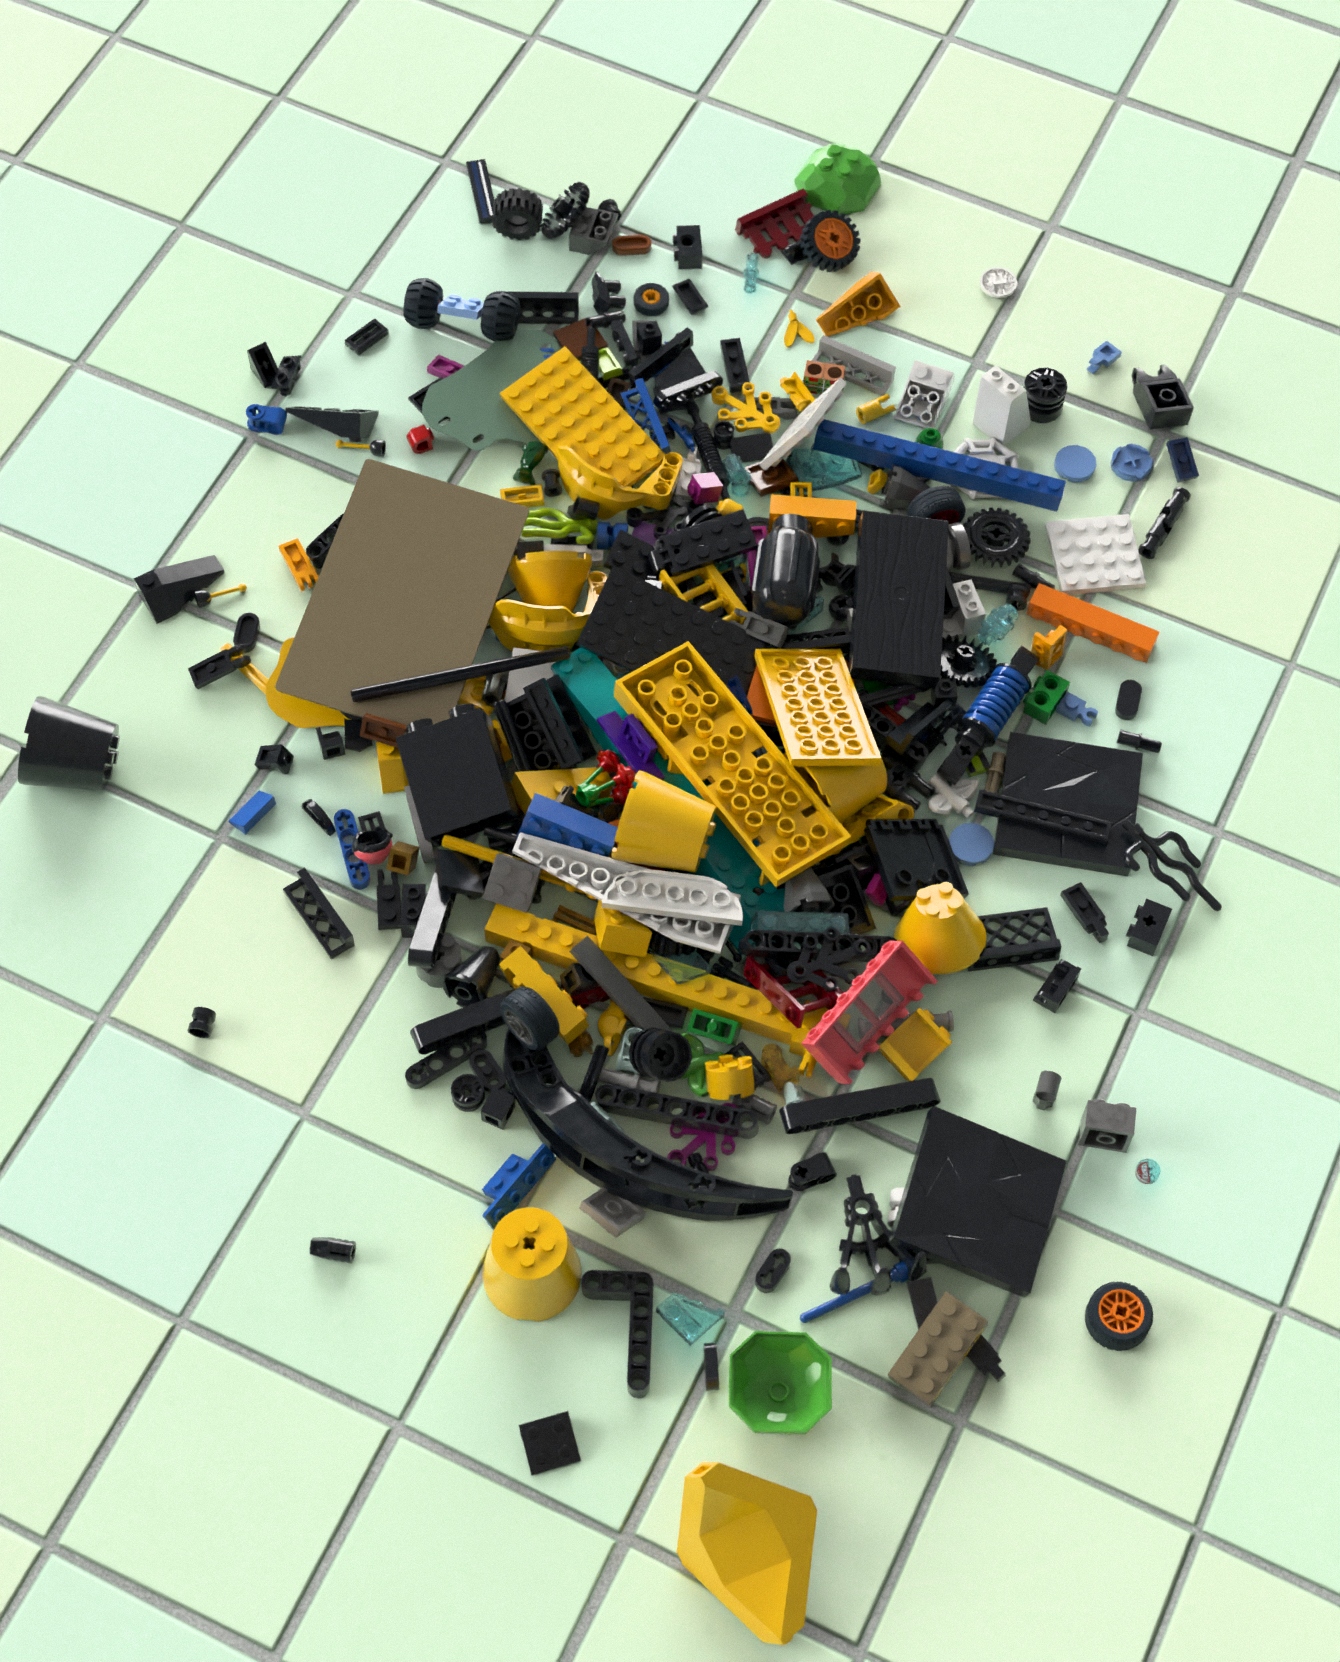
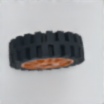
M831 210L822 211L813 216L805 224V227L802 229L803 234L800 236V240H803L800 244L801 248H805L803 251L804 256L808 254L807 261H813L812 266L815 268L820 266L819 270L821 271L826 269V272H836L845 268L857 257V252L860 250L861 238H857L860 233L859 230H854L857 226L855 223L850 224L852 219L849 217L844 218L846 214L840 213L838 215L836 210L832 212Z

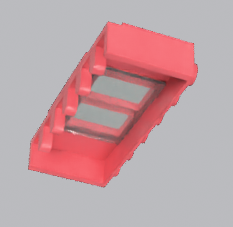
M889 941L884 944L880 953L867 964V969L863 974L857 976L852 981L850 989L838 997L837 1004L822 1016V1020L808 1032L807 1037L801 1043L838 1083L849 1085L852 1083L848 1074L852 1070H860L865 1066V1063L861 1060L867 1052L874 1053L880 1048L876 1041L881 1035H890L894 1032V1028L891 1026L892 1022L896 1018H905L909 1014L905 1007L910 1001H919L923 998L924 995L920 990L925 984L937 983V979L903 941Z

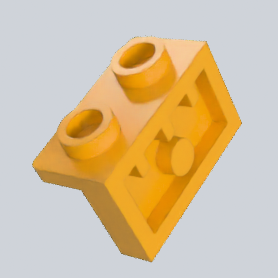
M1060 625L1055 631L1051 630L1046 637L1038 632L1034 634L1031 652L1040 658L1036 666L1042 667L1047 671L1063 655L1067 635L1065 627Z

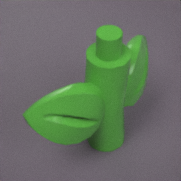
M682 1033V1036L688 1040L691 1046L692 1060L685 1075L679 1079L688 1077L687 1082L690 1090L699 1097H705L708 1095L705 1062L719 1060L718 1057L723 1055L721 1051L705 1054L704 1045L697 1037L688 1033Z

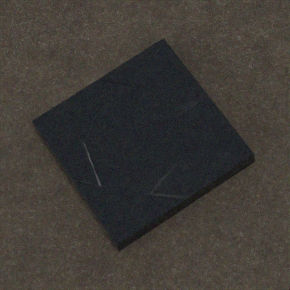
M1010 732L1001 795L1113 823L1108 844L1104 845L997 818L993 855L1128 877L1131 868L1124 860V852L1133 844V841L1130 842L1125 836L1127 831L1122 827V824L1127 820L1133 825L1136 824L1143 753Z
M933 1106L928 1111L888 1242L916 1254L921 1251L925 1252L930 1260L1024 1298L1032 1290L1067 1161Z

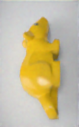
M612 999L610 1000L609 1008L601 1014L597 1024L598 1032L604 1039V1046L609 1048L607 1054L609 1056H613L627 1027L625 1024L627 1020H630Z

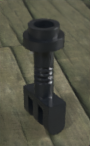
M723 956L718 958L720 964L714 963L712 966L715 971L710 969L707 972L708 974L723 979L727 978L734 983L758 990L749 980L733 972V962Z

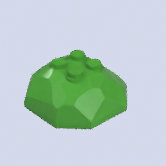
M830 144L816 149L810 155L795 177L794 183L797 190L804 188L807 192L806 204L810 202L813 207L820 210H831V212L836 210L838 215L840 213L847 215L865 210L879 189L881 178L875 162L859 149L844 144Z
M755 1331L729 1356V1408L754 1433L805 1435L832 1409V1358L807 1333Z

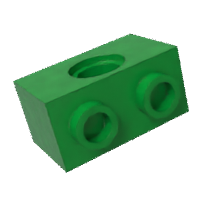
M693 1008L686 1031L736 1046L743 1024Z

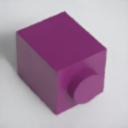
M714 472L692 474L690 483L687 486V492L695 504L718 502L723 485Z

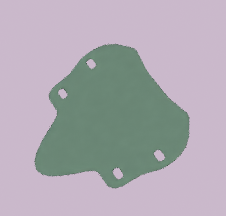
M536 329L516 330L512 339L495 341L485 352L463 368L428 388L422 404L424 419L434 430L456 438L475 451L484 450L496 440L502 438L523 443L531 441L541 442L500 397V392L545 361L547 358H543L544 355H553L561 348L558 342L549 334ZM546 343H550V348H554V353L542 352L540 348ZM444 417L450 418V421L445 425L440 426L438 424ZM479 434L484 435V439L480 442L474 443L472 441Z

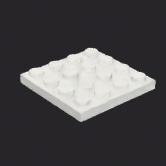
M839 378L792 421L759 466L764 470H767L771 465L775 467L782 460V456L786 458L792 452L793 446L797 448L805 440L804 437L808 439L816 430L814 426H818L825 419L823 414H827L834 407L833 401L836 402L843 395L842 389L847 383L842 378Z
M1129 514L1046 521L1045 528L1060 592L1075 595L1145 588L1146 580Z

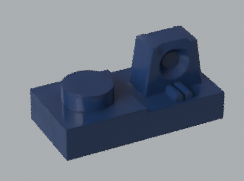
M1188 437L1168 441L1166 446L1177 483L1196 479L1199 474Z

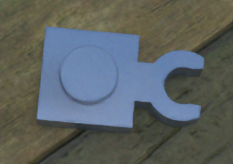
M1069 692L1065 694L1056 708L1057 713L1074 722L1077 718H1080L1086 726H1091L1093 721L1087 716L1096 718L1098 714L1096 709L1085 707L1086 701Z

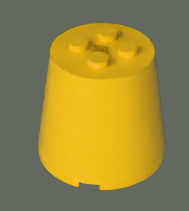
M882 758L880 765L793 766L840 823H843L884 793L887 787V773ZM811 806L801 813L807 818L817 812V810Z
M639 770L634 779L637 786L635 789L630 788L614 840L619 842L618 848L613 847L611 858L617 861L696 873L701 859L707 856L710 846L707 845L708 837L713 836L716 823L713 820L716 806Z
M527 1207L510 1212L495 1227L485 1257L482 1275L486 1294L500 1312L516 1320H534V1322H538L558 1315L572 1303L580 1287L582 1271L579 1256L561 1222L546 1210ZM527 1247H534L533 1250H530L529 1248L525 1250V1248Z

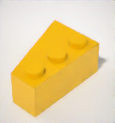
M598 900L593 919L600 950L645 958L652 935L648 927L619 910L602 908V901Z

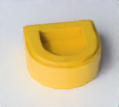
M880 469L871 473L867 491L872 495L879 491L887 481V473Z

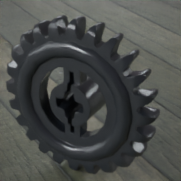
M574 182L573 186L569 185V191L564 189L565 197L559 194V198L553 200L552 206L549 207L552 214L547 212L545 215L549 219H542L544 223L541 225V231L546 238L553 239L563 235L582 215L590 197V190L585 183Z
M990 507L989 511L981 509L980 513L974 512L973 517H968L963 527L969 540L971 556L976 553L975 562L982 557L983 566L990 560L991 568L994 567L996 561H998L1000 568H1002L1004 561H1006L1008 566H1011L1012 558L1015 563H1018L1019 557L1024 558L1025 552L1029 550L1031 533L1027 530L1028 525L1023 523L1022 518H1016V513L1009 514L1007 509L1002 512L1001 508H997L994 511Z
M950 634L947 635L946 639L942 637L941 679L950 678L952 682L955 678L956 686L961 687V685H964L965 688L970 686L977 688L978 685L984 686L997 665V659H994V653H989V647L982 651L983 642L978 646H974L975 638L970 643H967L966 635L962 642L959 641L958 634H956L954 641H952Z

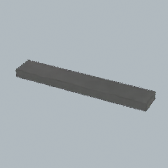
M588 935L569 951L637 1028L643 1030L655 1027L673 1032Z

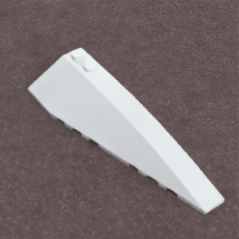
M521 832L512 850V853L600 901H602L606 890L614 881L617 882L626 877L627 873L648 869ZM732 893L740 902L741 895ZM619 910L674 941L718 954L721 953L734 927L731 924Z

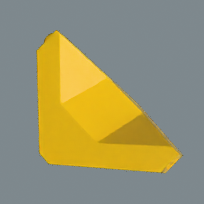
M702 1462L687 1474L684 1479L677 1554L683 1566L762 1642L785 1645L793 1639V1635L805 1623L817 1508L811 1496L720 1462Z

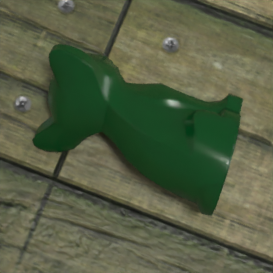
M531 441L521 447L522 451H524L520 460L521 467L516 470L513 480L536 485L532 470L542 461L548 452V448L539 441Z

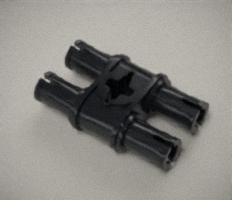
M881 750L880 753L882 755L880 754L885 768L888 770L887 787L883 794L888 798L906 803L913 810L917 811L921 802L917 801L907 792L910 789H914L925 799H929L935 792V787L924 781L918 771L915 772L904 764L903 760H896L885 750Z

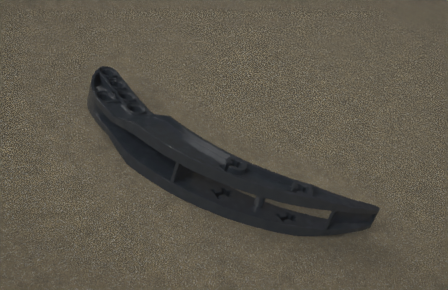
M508 1028L503 1049V1070L515 1099L540 1141L546 1144L552 1153L563 1163L600 1188L604 1187L607 1189V1192L648 1209L695 1220L725 1221L747 1219L778 1213L790 1207L793 1197L791 1190L754 1186L701 1172L674 1162L639 1144L612 1125L582 1094L566 1083L547 1046L541 1050H531L522 1044ZM639 1156L640 1159H644V1162L641 1163L640 1160H636V1157ZM700 1183H703L705 1186L709 1185L708 1189L705 1190L704 1187H700ZM698 1202L700 1205L704 1204V1206L700 1208L699 1205L695 1206V1203Z

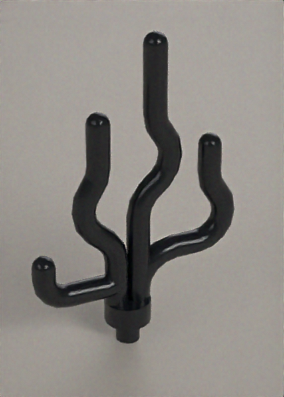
M1127 820L1122 824V827L1127 831L1125 836L1130 842H1134L1124 852V860L1133 871L1140 869V865L1133 858V855L1141 850L1148 859L1149 868L1153 876L1171 887L1183 901H1189L1191 898L1190 894L1178 881L1160 870L1157 858L1166 867L1182 871L1187 876L1192 888L1215 911L1221 910L1222 905L1199 882L1195 871L1186 863L1171 859L1159 847L1168 840L1174 841L1184 858L1194 868H1199L1201 861L1190 851L1186 840L1180 834L1174 831H1166L1157 838H1153L1144 832L1139 823L1133 825Z

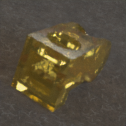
M770 1043L763 1047L761 1063L771 1075V1081L778 1092L784 1090L786 1082L798 1083L801 1073L796 1066L789 1068L782 1057V1049L779 1045Z

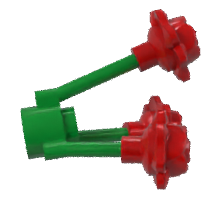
M599 751L597 760L600 763L598 769L577 786V800L582 806L587 808L607 802H617L625 805L629 789L633 788L632 782L635 779V772L630 766L624 767L623 764H620L619 757L614 751ZM601 772L617 773V776L613 777L611 781L599 787L590 784ZM613 785L617 786L612 790L613 795H610L608 798L598 799L601 791Z

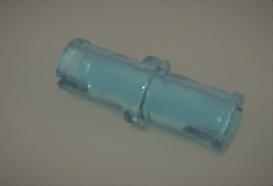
M750 253V255L747 254L746 268L743 271V276L745 277L743 290L746 293H752V288L753 292L756 291V280L759 277V256L755 253Z

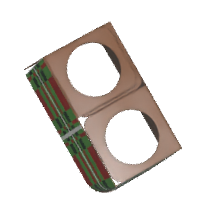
M807 360L803 383L810 393L821 395L839 378L845 381V366Z

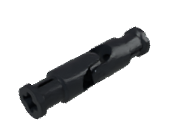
M1176 487L1173 490V496L1167 500L1159 516L1146 534L1145 542L1139 546L1138 552L1141 556L1147 559H1154L1157 553L1156 550L1159 546H1162L1173 525L1183 512L1184 504L1190 500L1191 494L1187 489Z

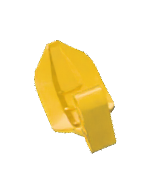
M559 445L556 450L560 477L567 494L574 502L577 497L599 502L597 518L602 520L610 519L620 511L641 505L657 510L666 509L670 504L681 475L683 458L678 453L670 452L664 456L660 467L638 489H633L632 487H623L614 476L598 471L590 466L570 447Z
M599 571L588 574V599L583 613L578 612L574 614L565 606H540L505 599L495 603L488 623L500 642L512 652L513 648L544 651L568 646L569 650H571L579 639L607 576Z

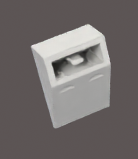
M915 360L894 419L925 429L934 428L955 379L954 372Z

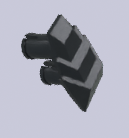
M596 271L591 284L593 289V307L598 315H601L602 312H608L609 308L624 309V306H626L625 296H610L609 294L620 293V281L604 280Z

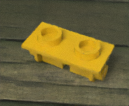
M796 372L790 378L782 377L780 379L781 388L787 394H790V398L796 405L797 410L803 411L815 400Z

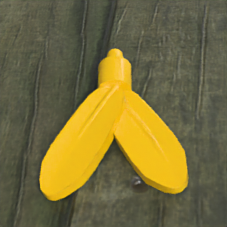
M789 310L790 314L788 317L790 322L784 336L785 346L790 347L794 343L796 334L804 341L814 343L813 333L798 321L793 310Z

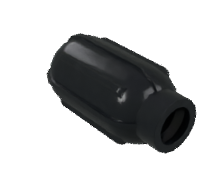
M791 513L777 517L773 522L772 531L759 541L751 588L753 613L761 616L762 619L772 620L787 626L790 630L795 629L797 625L802 623L814 609L820 567L818 542L812 535V524L801 515Z

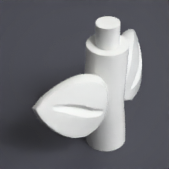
M939 774L930 779L928 783L935 787V793L937 794L929 799L928 807L931 811L947 815L953 809L957 814H963L967 818L974 814L969 808L970 803L968 800L975 795L978 788V780L960 779L955 786L953 784L949 786Z

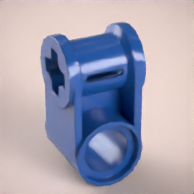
M252 404L246 409V416L249 418L247 427L254 432L279 435L283 433L288 414L280 407Z

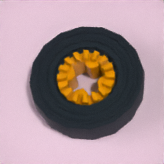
M643 284L634 293V306L642 315H660L667 310L669 293L660 284Z

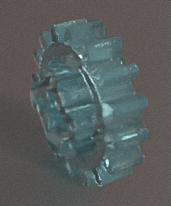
M1011 604L1001 605L998 609H993L982 620V627L978 629V639L988 646L992 642L996 643L997 640L1001 641L1004 639L1007 633L1014 628L1015 624L1013 622L1018 619L1017 616L1019 615L1017 610Z

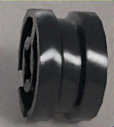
M462 1074L453 1081L451 1096L455 1107L464 1112H472L481 1107L485 1100L484 1084L480 1078L473 1074ZM466 1090L472 1093L469 1096L464 1095Z

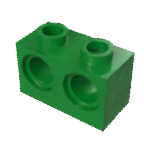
M1047 670L1043 677L1039 676L1035 681L1033 692L1029 691L1023 700L1025 704L1023 713L1047 725L1055 713L1058 704L1068 692L1070 682Z

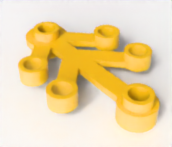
M746 382L742 386V393L745 395L747 405L730 396L723 386H717L712 390L711 399L714 404L723 405L727 403L739 410L730 412L724 408L718 412L719 421L736 420V431L745 432L746 430L762 428L766 433H774L780 427V418L772 414L770 405L771 394L769 392H761L759 394V403L763 405L764 414L757 411L754 399L755 386L753 383ZM745 418H754L755 421L747 422Z

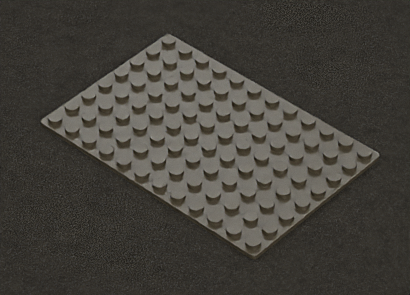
M366 459L275 685L276 690L361 718L368 713L404 725L425 718L432 719L433 724L450 719L448 711L457 706L466 680L359 702H353L351 690L473 664L528 518L529 508L379 461Z

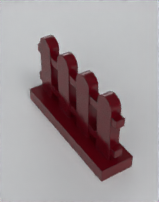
M802 188L737 218L735 231L738 235L743 234L744 239L749 238L755 247L753 249L755 255L759 254L764 259L770 258L772 247L776 246L778 250L782 251L787 248L789 239L792 238L795 242L800 241V236L803 234L802 229L814 216L810 210L812 208L810 202L805 203L808 195L807 192ZM797 215L804 223L801 227L794 218ZM782 223L788 233L783 234L777 224ZM765 230L771 241L767 242L761 232Z

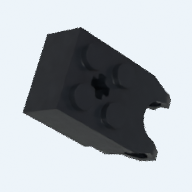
M1165 364L1160 365V369L1157 372L1158 376L1148 375L1138 367L1133 368L1131 374L1133 394L1149 429L1188 425L1194 407L1181 379L1177 378L1176 374Z

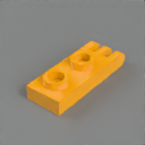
M297 538L279 545V551L300 591L305 590L303 584L305 582L308 588H312L311 580L314 579L316 583L319 576L299 539Z

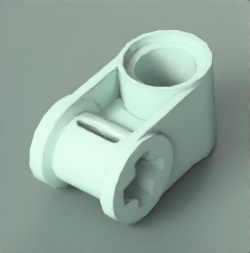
M633 1027L625 1032L621 1051L617 1059L616 1071L620 1072L623 1070L635 1074L638 1073L630 1063L629 1048L631 1043L629 1041L641 1029Z

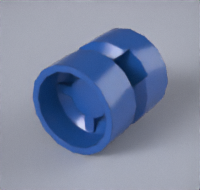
M598 522L597 550H609L620 529L628 533V523H616L612 526L610 522Z

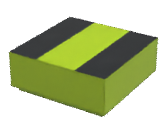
M984 752L978 756L974 755L966 767L969 777L985 773L990 768Z

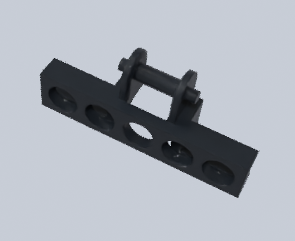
M959 704L945 718L942 717L943 721L936 728H932L934 731L922 743L927 748L929 755L940 742L944 746L948 745L943 735L949 728L957 732L960 731L956 724L967 712Z

